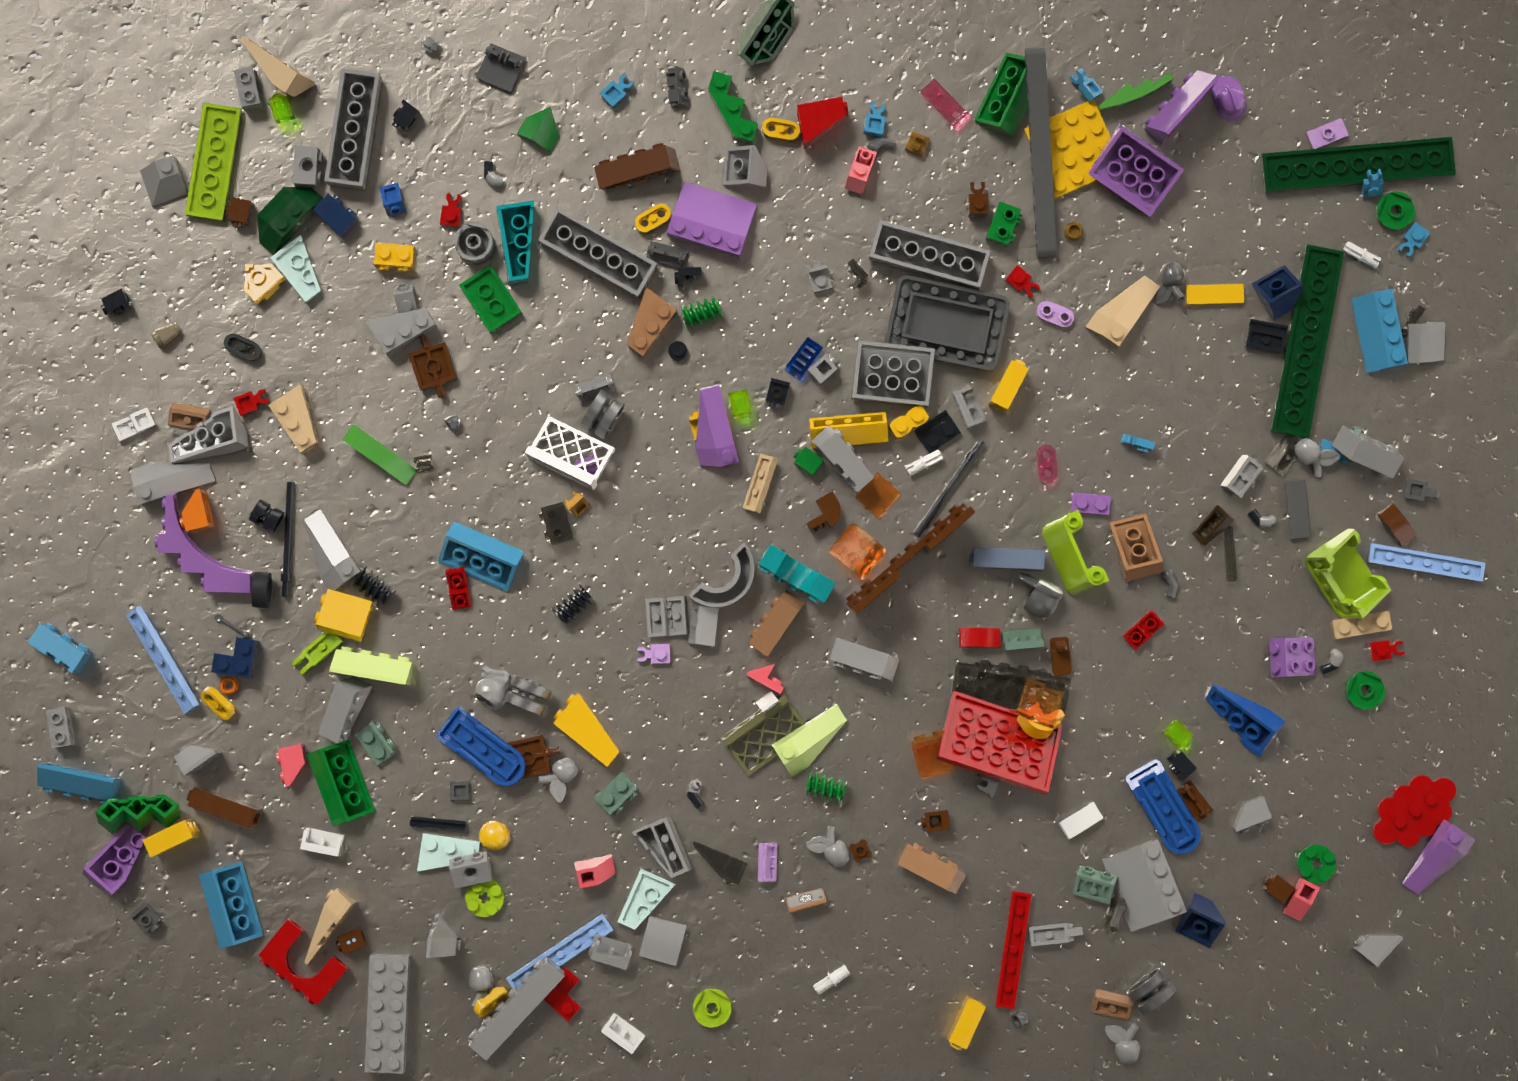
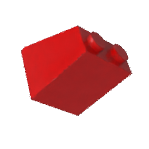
M842 96L797 105V117L804 149L809 148L845 122V117L848 116L849 111L847 101H843Z

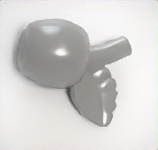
M1308 438L1300 440L1294 449L1301 463L1313 465L1315 477L1322 476L1321 465L1330 466L1341 457L1340 453L1331 449L1321 451L1319 445Z
M563 758L556 761L551 768L553 774L538 776L539 784L550 783L549 792L557 803H561L565 797V784L570 783L578 773V767L571 758Z
M827 826V838L822 836L814 837L806 843V847L816 853L824 852L826 860L835 867L843 866L850 857L848 847L841 840L835 841V827Z
M475 967L471 970L469 986L472 990L477 991L471 1005L475 1007L474 1005L479 999L485 998L494 989L492 987V973L487 967Z
M1132 1023L1127 1032L1118 1025L1105 1027V1032L1109 1039L1116 1043L1115 1053L1118 1061L1121 1063L1132 1064L1136 1062L1139 1056L1140 1045L1138 1041L1133 1039L1135 1032L1139 1028L1136 1023Z

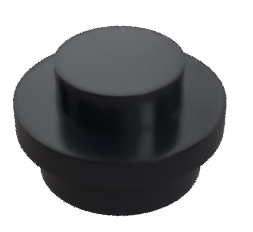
M675 341L670 344L668 353L672 359L682 360L687 355V347L683 342Z

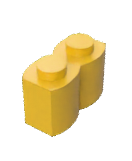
M916 406L910 409L906 416L894 419L889 425V430L895 439H901L907 436L912 429H917L924 425L929 416L923 406Z

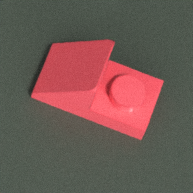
M775 664L748 672L747 676L781 694L784 688L781 686L782 682L774 677L771 680L768 679Z

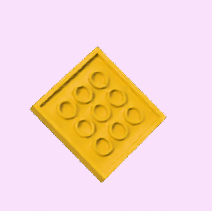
M1094 100L1087 101L1049 118L1054 199L1098 181L1090 176L1088 172L1109 140L1110 134ZM1029 127L1024 129V133L1030 144Z

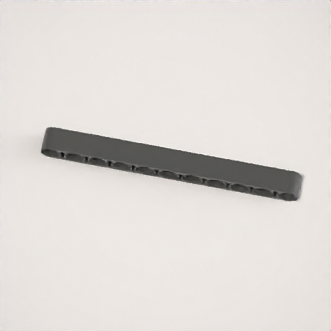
M1045 47L1025 48L1035 241L1038 258L1057 256L1046 52Z

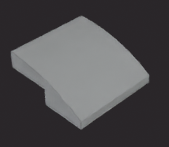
M1445 322L1408 324V363L1444 360Z
M686 596L645 599L648 637L689 634Z
M649 916L639 956L676 966L687 926Z

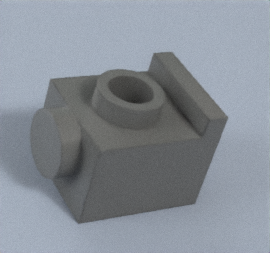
M148 902L141 905L130 915V918L135 921L144 934L148 932L153 933L160 927L158 923L162 921ZM144 916H147L149 918V922L147 924L143 922Z

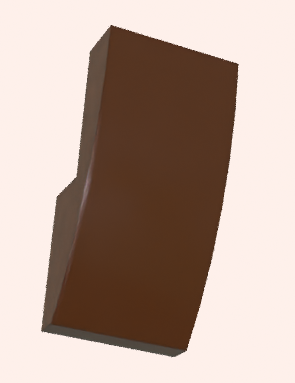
M1394 503L1389 504L1377 514L1385 529L1390 530L1398 546L1403 547L1417 536Z

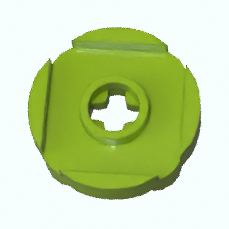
M494 880L470 885L465 895L467 908L479 917H489L496 914L504 903L502 888ZM486 892L487 896L490 897V901L487 900L485 903H482V899L479 896Z
M706 989L700 992L693 1003V1012L696 1020L708 1028L724 1024L731 1014V1001L728 996L719 989ZM715 1003L718 1009L717 1012L709 1013L707 1005Z

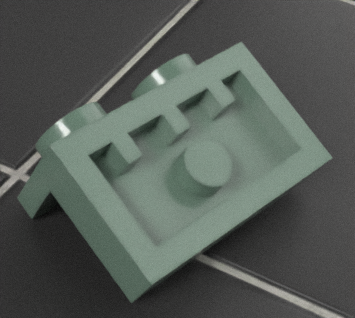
M1039 628L1004 631L1002 633L1004 651L1044 647L1041 629Z
M372 721L356 733L355 736L378 766L396 753L394 750L396 745L391 738L387 739L384 736L385 730L379 722L375 723V721Z
M621 772L594 800L609 816L612 813L616 816L624 808L622 804L626 800L630 802L637 795L635 791L638 788Z
M1080 866L1076 875L1073 894L1110 905L1118 876L1110 872L1095 870L1089 866Z

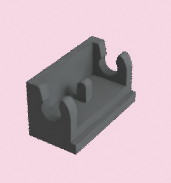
M978 773L977 776L985 780V782H981L984 785L983 787L975 784V787L993 798L1000 780Z

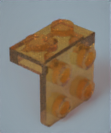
M854 523L847 527L829 550L832 556L842 562L862 580L870 573L872 567L886 552V549L877 540Z
M943 729L932 732L933 736L925 738L924 734L913 737L914 741L910 742L921 778L952 771L957 767L936 759Z

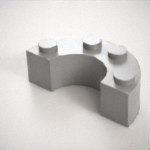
M745 543L740 545L730 555L735 564V573L728 584L723 587L713 588L701 582L688 596L700 605L713 608L727 607L741 600L749 591L755 573L754 559Z

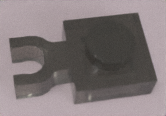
M1420 305L1416 308L1412 307L1406 315L1408 319L1401 329L1404 338L1407 337L1408 324H1416L1426 310Z

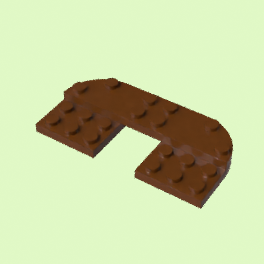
M964 503L960 506L955 504L948 510L951 513L945 519L942 517L933 524L935 527L917 543L912 541L905 547L904 550L906 552L902 556L898 553L891 559V565L872 582L867 580L861 586L862 590L858 594L854 591L846 598L848 600L847 606L855 615L859 614L901 577V574L897 571L921 549L929 554L975 513L974 509L971 506L967 508Z

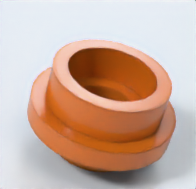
M226 676L221 679L219 688L223 694L233 695L237 692L239 683L235 677ZM228 682H231L233 685L231 689L226 688Z

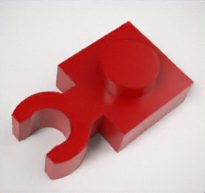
M447 193L446 200L448 206L442 205L440 225L459 228L462 208H458L457 205L461 202V195L458 194L457 199L452 201L450 200L451 193Z
M1018 265L1005 279L1018 292L1025 289L1026 295L1030 298L1034 296L1030 292V288L1040 289L1038 284L1029 282L1032 276Z
M261 389L256 395L249 391L234 397L233 399L240 416L259 410L257 405L259 403L268 404L270 399H261V395L267 391Z
M1389 640L1369 642L1371 660L1392 659L1391 653L1398 656L1404 655L1405 651L1399 652L1396 649L1397 645L1404 644L1403 641H1396L1392 645H1390Z

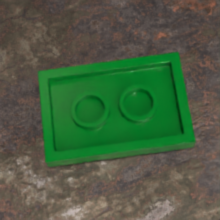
M491 264L459 284L461 290L490 333L522 313Z

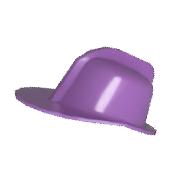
M1221 76L1211 89L1214 102L1219 114L1224 119L1237 120L1243 116L1247 108L1245 95L1238 80L1230 76Z

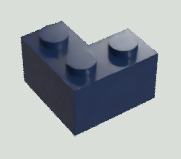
M236 637L234 655L214 653L211 672L253 679L259 641Z

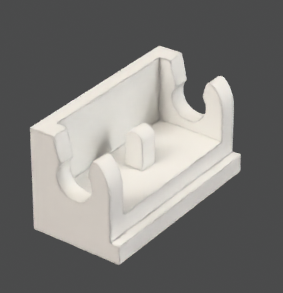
M306 828L303 833L300 849L338 857L341 854L344 835Z
M613 1013L601 1030L603 1034L631 1054L634 1053L645 1037L643 1033L615 1013Z

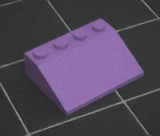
M1198 70L1194 74L1190 72L1183 80L1185 82L1183 87H1177L1171 93L1173 98L1169 102L1165 100L1158 108L1160 112L1156 116L1152 114L1145 122L1147 126L1144 130L1162 145L1211 91L1219 77Z
M1119 124L1088 174L1151 217L1184 169Z
M684 181L671 217L667 236L740 258L757 204Z

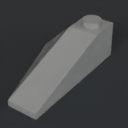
M436 914L434 918L436 922H433L432 929H430L428 935L426 958L455 956L457 951L460 952L461 940H458V934L441 914Z

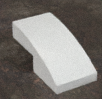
M144 408L130 414L129 417L112 423L111 426L118 441L121 442L155 426V423L148 408Z
M770 691L755 703L765 713L779 703V701Z
M1091 802L1058 824L1069 840L1103 819V816L1095 803Z

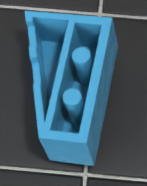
M48 622L46 625L40 623L27 643L54 659L59 665L62 664L68 668L69 672L80 674L92 656L88 652L89 648L81 643L78 645L73 643V638L66 633L59 634L56 632L57 628Z

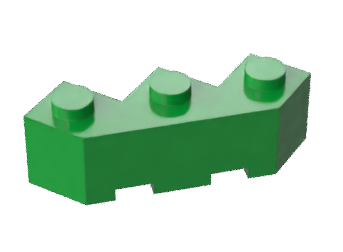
M713 71L708 88L711 99L733 139L753 145L758 123L741 118L745 99L728 95L732 76Z
M165 794L146 798L145 796H135L122 800L110 798L96 811L98 823L110 833L115 832L125 821L138 831H141L152 819L168 828L181 816L179 805Z

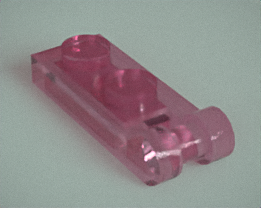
M935 79L920 91L955 129L958 130L962 126L961 123L971 117L969 112ZM955 111L960 114L957 118L952 116Z

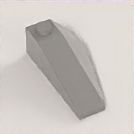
M233 406L214 412L208 420L200 422L191 432L184 433L168 445L170 463L172 464L233 453L249 448L246 428Z
M210 463L147 464L131 470L133 488L138 503L141 506L163 500L168 493H176L178 495L216 481Z
M321 509L306 518L305 524L320 579L327 589L336 591L356 578L361 569Z

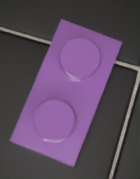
M1073 492L1070 512L1079 510L1080 513L1109 516L1111 496Z

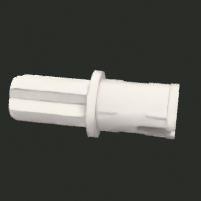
M1347 242L1343 248L1345 253L1358 259V262L1362 261L1374 269L1377 268L1381 261L1380 257L1369 253L1366 248L1362 249L1351 242Z
M936 450L924 457L920 456V459L905 467L911 477L924 469L928 470V467L942 461L943 456L939 450Z
M843 965L833 973H828L827 977L814 984L813 987L818 994H822L835 985L836 987L837 983L851 974L846 966Z

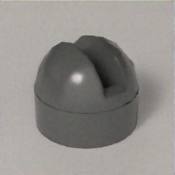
M455 415L449 416L444 420L452 432H455L461 425V421L458 420L459 417Z
M1017 1012L1012 1015V1022L1016 1028L1020 1029L1027 1025L1029 1018H1026V1013Z

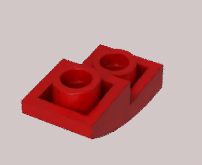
M465 566L446 569L452 610L471 607Z
M1151 609L1123 637L1137 650L1165 622Z
M959 628V648L977 649L981 647L998 649L1001 647L1000 628Z

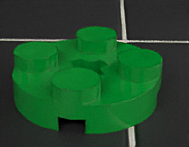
M1399 191L1386 194L1379 200L1376 206L1377 221L1390 230L1405 228L1412 222L1415 216V206L1411 201L1412 199L1407 194ZM1398 206L1400 214L1394 216L1391 208Z
M1363 671L1355 673L1346 684V698L1358 709L1367 710L1374 708L1384 699L1385 686L1381 678L1373 672ZM1367 685L1370 694H1365L1364 696L1360 689Z
M1313 844L1299 853L1296 865L1299 873L1306 881L1322 883L1328 881L1333 876L1336 869V860L1333 852L1327 847ZM1318 858L1321 867L1314 869V865H1311V862Z

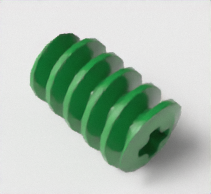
M714 296L711 297V303L705 298L703 305L696 301V307L689 303V309L683 305L681 310L686 328H688V323L695 327V321L702 325V319L709 323L710 316L715 321L717 320V314L724 318L719 301Z
M810 771L805 788L806 795L813 791V796L816 798L821 793L822 800L828 795L829 802L835 797L836 804H839L841 799L843 800L847 781L843 786L840 779L834 784L833 777L827 782L826 775L819 779V773L812 777Z

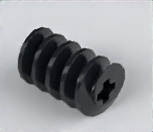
M366 566L356 576L353 587L356 588L360 585L359 592L366 590L364 596H371L370 601H377L376 606L381 607L393 597L396 590L390 593L391 586L389 585L384 588L385 581L383 580L378 583L379 576L377 575L372 578L373 571L371 570L366 573Z
M580 583V590L573 588L575 595L568 593L569 600L561 599L563 606L557 603V611L551 608L555 615L567 625L571 624L569 617L573 620L576 619L575 612L579 615L582 614L580 607L585 610L587 609L586 602L593 604L591 595Z

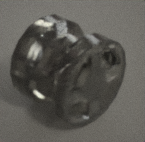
M432 455L413 458V462L416 464V474L434 471V466L431 465Z

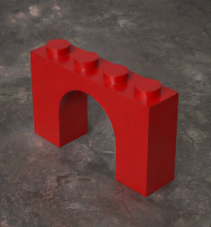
M288 919L258 955L261 958L260 962L268 968L271 966L275 969V974L280 979H287L291 983L289 986L296 992L301 991L305 994L304 998L313 1005L315 1003L318 1005L349 967L334 955L317 975L313 977L297 975L289 965L288 956L291 947L305 930L292 919Z

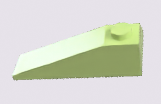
M837 704L772 744L791 777L808 768L847 721Z

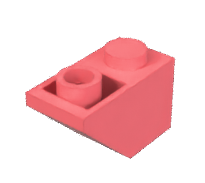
M858 147L845 189L863 195L877 152Z
M304 744L279 748V753H276L277 762L281 764L283 771L280 772L282 784L285 783L286 787L294 784L307 764Z
M612 855L574 863L580 889L599 885L616 874Z
M1299 878L1294 887L1296 889L1290 895L1282 913L1301 921L1313 904L1320 887Z

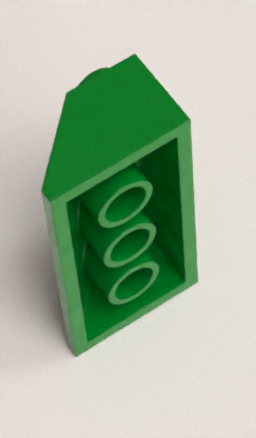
M1006 53L974 121L998 133L1014 137L1028 107L1026 66L1024 56Z
M349 739L307 754L333 827L375 812Z

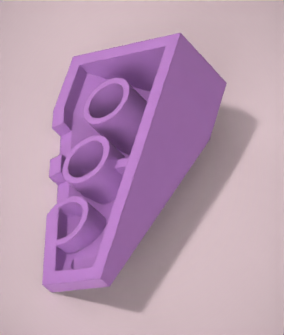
M719 384L700 389L695 447L699 463L702 466L721 467L739 462Z
M1443 820L1402 884L1416 894H1420L1463 859L1476 840L1450 822Z
M128 823L83 869L82 874L97 888L113 895L125 883L144 844L143 839L147 838L151 826L147 824L141 831H138Z

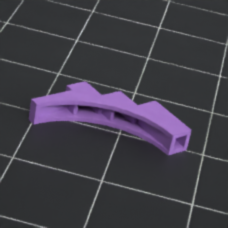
M168 493L165 495V498L162 500V509L165 510L162 528L165 531H160L158 536H155L154 541L155 547H158V553H181L178 556V567H181V572L204 573V575H201V586L204 587V592L251 593L253 571L224 565L201 550L189 536L188 532L181 527L177 494Z

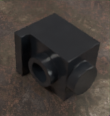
M403 99L401 102L403 107H399L393 114L395 118L393 119L392 126L400 132L402 129L408 132L420 116V112Z
M123 289L101 298L103 302L101 308L105 315L121 314L125 311L124 308L133 309Z
M771 378L766 402L769 403L768 406L778 409L780 406L784 407L790 386L789 382ZM779 390L781 392V395L779 397H775L773 394L774 391Z
M1174 751L1166 758L1171 764L1169 768L1175 775H1181L1178 778L1180 781H1184L1197 769L1182 751L1178 753Z

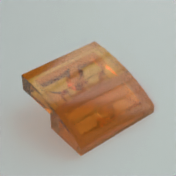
M1027 678L1016 713L1035 723L1053 729L1064 693L1046 688L1045 683Z

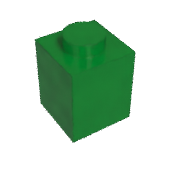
M804 447L803 450L799 448L793 457L796 459L794 464L812 477L824 461V459L807 447Z

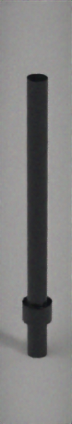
M979 439L972 451L966 454L965 461L913 532L916 536H921L970 465L976 462L978 459L977 455L986 444Z
M287 482L283 573H281L280 580L282 581V597L290 596V582H292V574L290 573L295 482Z

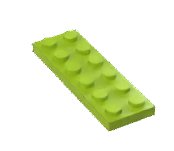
M203 102L185 210L186 216L224 221L242 113L241 108Z

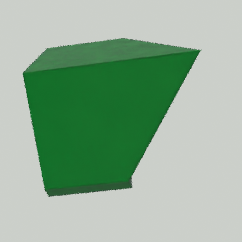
M551 106L527 116L517 132V135L548 152H551L559 138Z

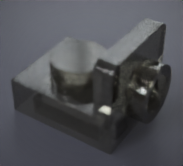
M852 259L847 263L849 267L847 271L854 279L856 277L859 279L851 287L853 290L856 288L860 290L868 283L866 280L868 274Z

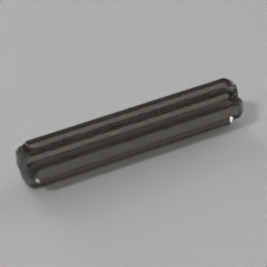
M1230 525L1222 531L1226 580L1227 582L1237 581L1233 526Z

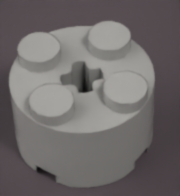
M471 222L458 229L455 234L454 245L463 260L477 264L485 262L491 256L494 250V239L484 225ZM476 239L479 244L472 247L470 242H474Z

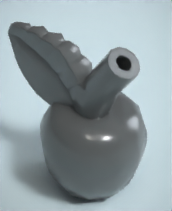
M1176 262L1164 264L1160 272V281L1163 286L1156 293L1155 303L1158 305L1168 303V301L1172 300L1173 296L1181 302L1185 299V296L1178 286L1182 285L1185 281L1183 268Z

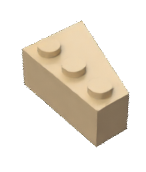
M297 385L268 405L301 454L304 455L319 444L303 385Z

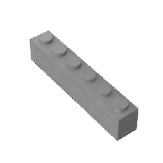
M547 956L543 960L537 961L534 965L535 969L530 974H525L521 979V984L517 988L514 987L508 993V998L504 1002L501 1001L495 1007V1012L491 1016L488 1015L482 1021V1026L478 1030L475 1029L469 1035V1047L484 1060H488L564 978V970Z

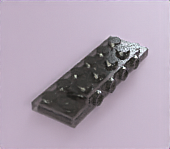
M980 660V662H975V664L956 662L951 695L953 691L1004 708L1022 711L1038 704L1044 714H1052L1060 709L1065 714L1071 678L1052 676L1045 668H1037V671L1029 670V667L1025 665H1018V668H1014L1005 662H1000L999 665H993L989 660Z

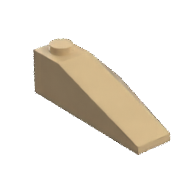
M244 36L241 37L242 42L270 82L278 87L276 91L284 96L289 94L295 97L315 84L307 76L293 69L274 55H271L270 52Z
M1143 276L1096 311L1085 328L1117 349L1160 286L1146 276Z
M339 888L335 891L331 890L325 897L327 901L322 909L304 962L306 965L312 962L357 903Z

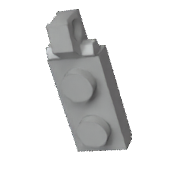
M1072 923L1029 927L1031 946L1069 943V941H1074L1073 936L1083 935V927L1072 928Z

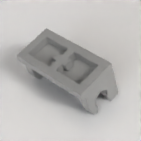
M967 386L952 393L967 429L987 421L972 386Z
M1242 455L1220 486L1232 492V495L1242 498L1263 469V466L1250 456Z
M692 605L688 644L715 645L719 608Z
M595 934L588 954L591 960L627 970L632 955V945Z

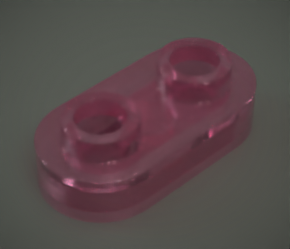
M1042 445L1036 453L1038 477L1044 483H1051L1058 475L1056 451L1051 445ZM1044 451H1047L1049 453L1048 458L1043 457L1042 454ZM1044 471H1050L1051 476L1045 477Z

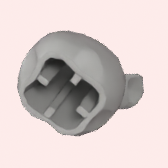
M485 665L481 670V677L483 679L476 685L475 697L491 710H499L506 703L503 699L506 692L510 690V675L507 671L494 670Z

